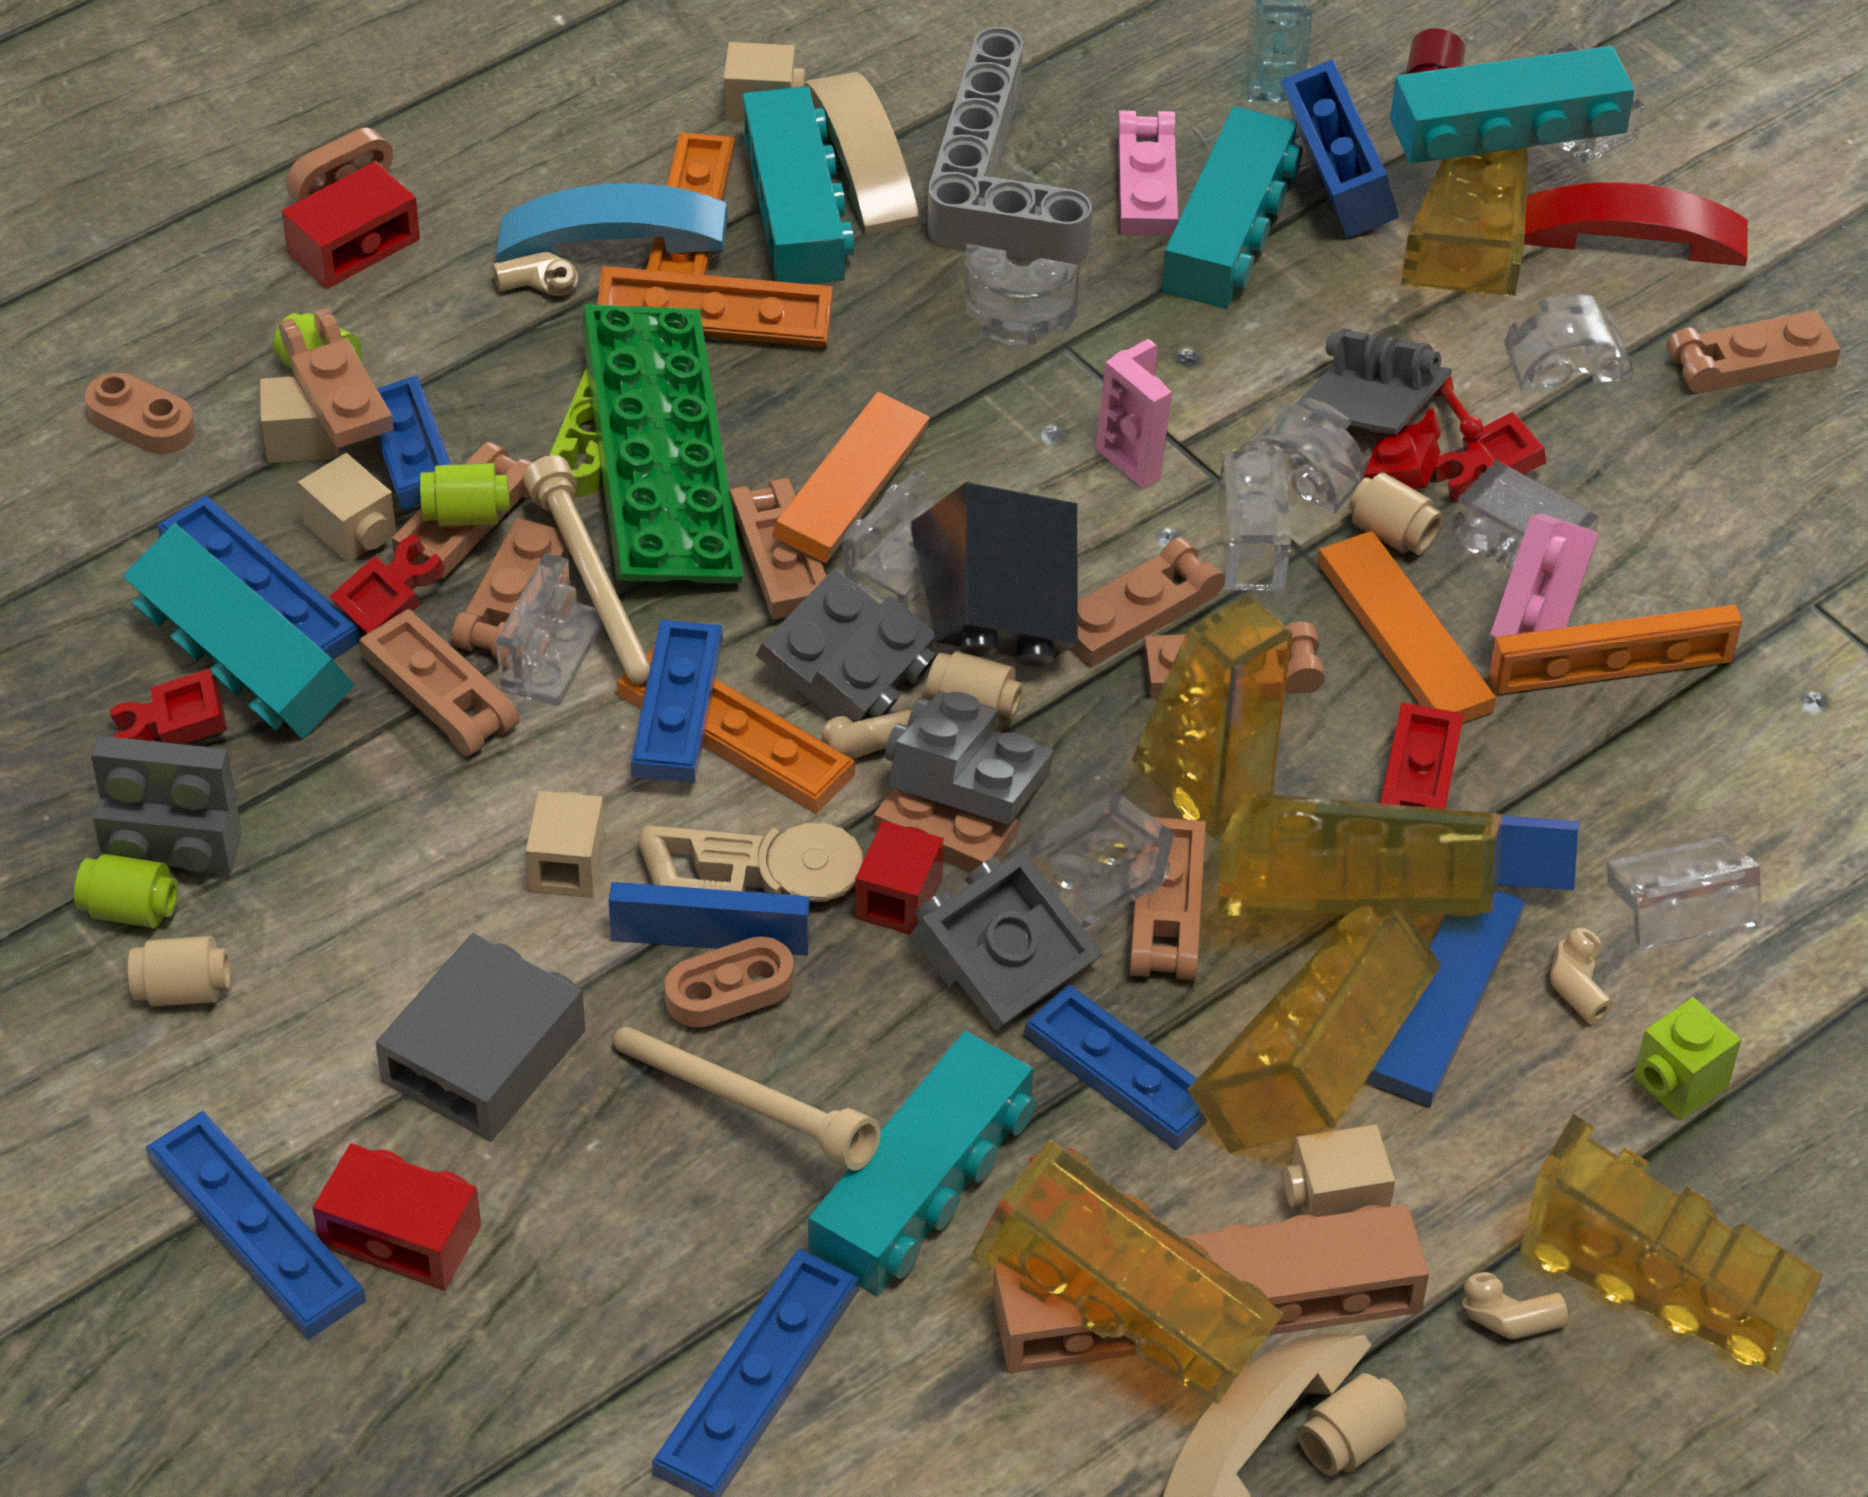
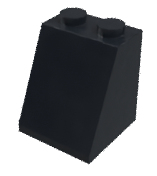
M965 482L911 521V535L937 643L959 646L961 652L979 657L990 656L996 653L1016 656L1018 663L1028 666L1048 665L1054 661L1055 657L1078 644L1076 502Z

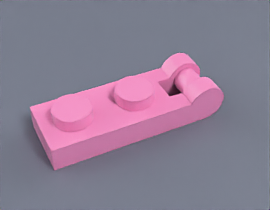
M1119 110L1120 235L1172 236L1178 224L1175 112L1158 111L1157 117L1136 116V111ZM1136 139H1157V142H1136Z

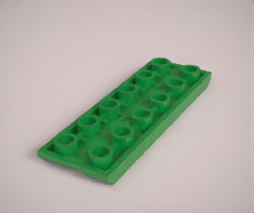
M584 304L582 333L617 580L647 582L689 580L699 583L741 584L743 572L700 309Z

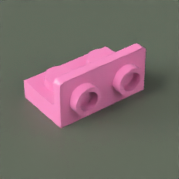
M1146 339L1128 350L1119 351L1106 361L1095 448L1142 489L1161 479L1172 391L1155 376L1158 346L1150 339Z
M1543 513L1530 516L1490 635L1499 637L1568 627L1598 540V534L1593 530Z

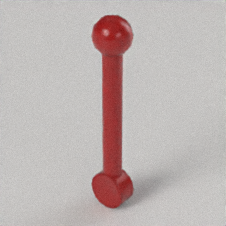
M1450 376L1433 395L1442 396L1461 422L1460 432L1462 435L1469 439L1476 438L1483 431V423L1480 418L1468 413L1453 392L1454 385Z

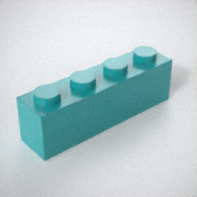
M1606 46L1395 76L1390 121L1409 164L1627 133L1635 89L1614 47Z
M809 86L743 93V135L775 281L812 284L845 280V256L854 255V239L851 222H841L840 217L845 216L842 184L831 182V179L836 178L833 146H823L822 142L827 141L824 109H814Z
M1236 106L1232 107L1165 249L1162 281L1163 293L1228 309L1237 287L1246 289L1254 264L1252 253L1254 250L1263 251L1270 230L1271 220L1269 216L1270 214L1278 216L1283 207L1287 190L1285 180L1286 178L1294 180L1300 168L1303 147L1295 145L1296 121Z
M175 522L122 575L139 594L131 603L157 628H160L166 621L173 625L176 630L170 635V638L193 660L198 662L204 655H207L215 662L211 668L213 675L235 697L243 689L249 692L255 699L248 707L275 732L285 724L303 740L355 686L328 654Z
M965 1030L883 1127L877 1151L871 1161L860 1170L848 1169L808 1217V1253L859 1277V1286L877 1297L894 1276L899 1279L903 1278L916 1262L921 1249V1243L933 1228L941 1230L949 1223L958 1207L960 1195L972 1180L976 1182L982 1181L990 1172L997 1158L999 1146L1010 1133L1017 1136L1028 1125L1036 1107V1100L1032 1098L1033 1068Z

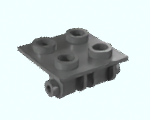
M1344 328L1338 333L1332 332L1326 341V353L1329 356H1333L1334 364L1291 408L1292 414L1316 418L1324 423H1342L1367 428L1379 434H1398L1450 377L1452 370L1440 367L1441 354L1433 351L1430 344L1404 341L1394 337H1389L1385 340L1384 336L1377 334L1372 335L1369 339V334Z

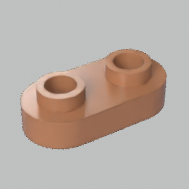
M361 128L297 159L287 177V191L298 202L375 161L388 172L393 161L392 146L374 129Z
M108 373L93 380L85 391L88 417L94 426L146 451L156 454L177 452L185 448L194 438L195 425L190 405L184 399L126 373Z
M753 937L681 961L668 972L665 979L666 1008L669 1014L681 1024L691 1027H706L777 1003L785 998L793 987V956L790 950L778 940L769 937ZM756 977H766V979L760 981L752 980ZM694 998H705L704 1000H692Z

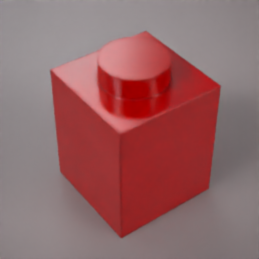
M882 820L855 878V919L910 935L920 922L915 914L916 911L936 895L943 879L944 838L928 834L916 827H904Z

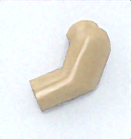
M541 252L492 265L495 283L499 292L530 286L552 296H564L572 292L578 282V275L574 265L570 261L549 252Z
M907 709L854 723L848 717L837 716L829 720L823 727L822 739L829 747L851 759H855L886 748L893 727L897 723L908 726L912 710Z
M1575 928L1569 932L1566 940L1558 942L1554 950L1550 980L1555 990L1588 1024L1593 1025L1607 1016L1614 1002L1592 980L1595 967L1594 958L1601 952L1599 938L1588 929Z
M1487 1272L1472 1275L1466 1280L1464 1285L1466 1297H1464L1462 1304L1470 1320L1507 1339H1518L1568 1326L1569 1315L1564 1298L1558 1292L1519 1302L1503 1294V1283L1496 1275Z

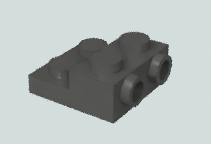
M834 568L764 640L755 656L831 718L845 716L854 723L866 720L868 717L874 718L886 715L901 695L895 688L905 678L912 684L916 683L935 660L937 655L930 650V647L936 636L930 626L892 595H889L879 604L838 569Z
M939 691L931 701L923 698L917 699L912 708L908 726L897 723L893 727L885 751L886 760L892 761L888 786L1009 825L1049 774L1054 750L1037 745L1031 738L1022 734H1002L996 732L995 728L999 709L980 703L976 697L963 692L946 693Z
M97 735L91 759L100 798L93 820L101 855L110 854L166 863L170 867L183 868L190 875L198 878L210 877L217 872L230 873L242 831L228 750Z
M1023 850L1004 863H1001L996 856L982 863L965 878L969 886L954 897L947 890H943L932 897L916 911L915 914L920 922L909 935L948 988L959 983L996 1032L1096 963L1103 954Z

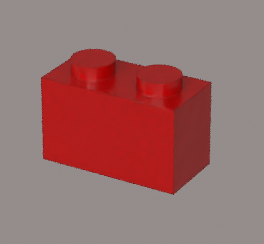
M376 161L281 210L287 253L326 289L420 240L416 197Z
M353 1143L349 1144L312 1207L317 1237L330 1251L443 1291L447 1289L481 1228L477 1186L469 1184L462 1177L452 1172L439 1171L436 1173L410 1164L391 1151L384 1149L373 1151Z

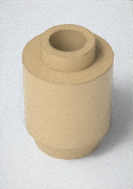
M1380 473L1373 479L1368 477L1363 479L1356 487L1349 503V508L1354 511L1352 516L1354 526L1365 532L1373 531L1380 541L1401 553H1406L1410 550L1417 555L1423 554L1437 537L1444 518L1443 513L1434 508V501L1386 473Z
M955 651L952 655L940 652L936 656L928 675L925 699L931 701L939 691L970 694L976 697L980 703L999 709L996 723L997 728L1004 717L1014 718L1020 705L1023 683L1015 681L1016 672L1012 666L960 651Z
M213 936L147 940L145 947L131 948L129 952L128 981L131 996L134 1001L148 1000L151 1007L215 1003L218 1001L220 989L229 988L231 982V965L228 950L226 948L218 949Z
M1367 1373L1360 1374L1307 1413L1306 1423L1298 1429L1300 1445L1313 1465L1324 1474L1333 1476L1340 1470L1351 1472L1405 1433L1406 1420L1404 1415L1407 1412L1406 1402L1400 1391L1389 1380L1385 1378L1377 1379Z

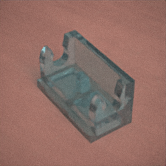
M1251 0L1245 58L1248 101H1287L1281 80L1307 70L1313 16L1312 9H1306V0Z

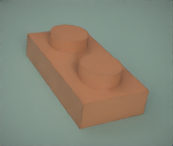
M895 788L891 789L873 815V831L877 832L883 820L904 827H916L928 834L944 838L943 861L970 873L994 856L1000 861L1017 837L1018 819L1014 818L1007 825Z

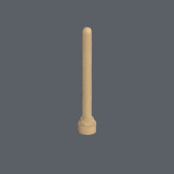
M556 455L539 458L531 463L524 472L523 482L536 505L551 511L628 678L635 684H644L648 681L651 665L574 505L573 500L577 488L576 478L565 458Z
M631 1027L619 1028L614 1033L613 1045L619 1052L817 1139L818 1146L823 1149L826 1158L851 1170H860L871 1161L877 1151L881 1136L880 1125L876 1119L851 1108L826 1113Z

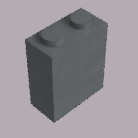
M472 932L375 1042L381 1082L492 1142L586 1031L583 991L577 988L566 976L557 972L548 973L522 959L511 947L502 943L493 944Z

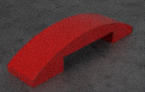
M1595 182L1556 187L1521 198L1518 244L1575 250L1578 233L1686 243L1689 244V261L1746 266L1748 220L1717 202L1695 194L1640 183Z

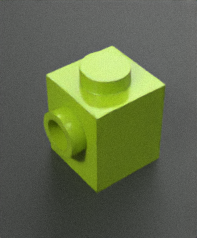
M1691 997L1645 1029L1633 1078L1676 1118L1682 1121L1729 1087L1741 1039L1697 999Z

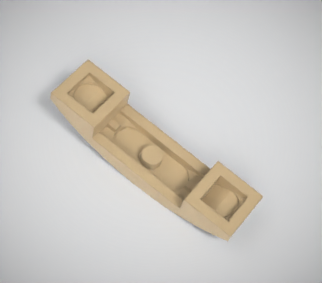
M858 72L805 81V86L810 88L814 109H824L828 132L849 179V198L864 234L918 225L919 213L899 144L887 114L867 79Z
M1313 1334L1300 1337L1278 1346L1246 1367L1215 1398L1198 1421L1175 1463L1163 1497H1250L1251 1494L1236 1473L1301 1393L1332 1395L1372 1346L1366 1336L1353 1334Z

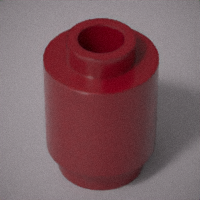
M1430 28L1421 31L1412 40L1406 74L1462 67L1466 52L1462 39L1455 33L1442 28Z

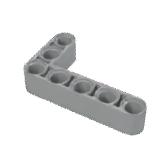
M986 28L974 38L929 182L928 236L938 246L948 249L1057 266L1078 264L1086 259L1089 253L1092 204L1088 197L1072 189L995 178L1021 91L1023 39L1017 32L1009 28Z

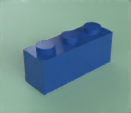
M1331 59L1282 79L1281 83L1293 121L1297 122V131L1346 239L1399 218L1387 174L1334 60Z

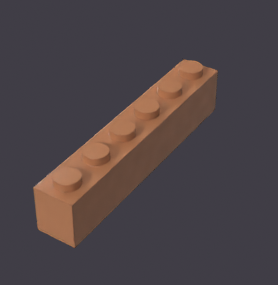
M1408 1204L1390 1207L1367 1205L1349 1213L1321 1217L1298 1215L1285 1222L1251 1227L1235 1224L1225 1226L1216 1232L1181 1237L1165 1234L1156 1236L1146 1242L1112 1247L1105 1244H1095L1077 1252L1049 1256L1036 1254L1021 1255L1007 1262L994 1263L992 1304L1008 1373L1422 1313L1429 1272Z

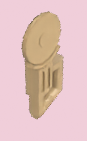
M824 822L803 823L802 825L786 829L781 835L777 829L773 828L766 836L646 826L641 830L638 844L654 885L744 892L746 887L762 888L766 893L807 896L813 902H828L830 899L845 895L847 891L855 886L856 875L863 863L862 850L854 836H850L841 827L838 828ZM669 853L691 855V860L699 880L678 877Z

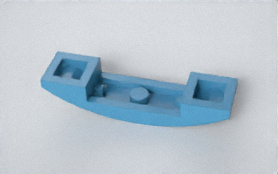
M615 183L566 189L533 199L503 215L496 257L498 263L541 252H549L555 255L557 243L646 237H663L667 253L724 250L728 217L727 203L690 190L653 184Z

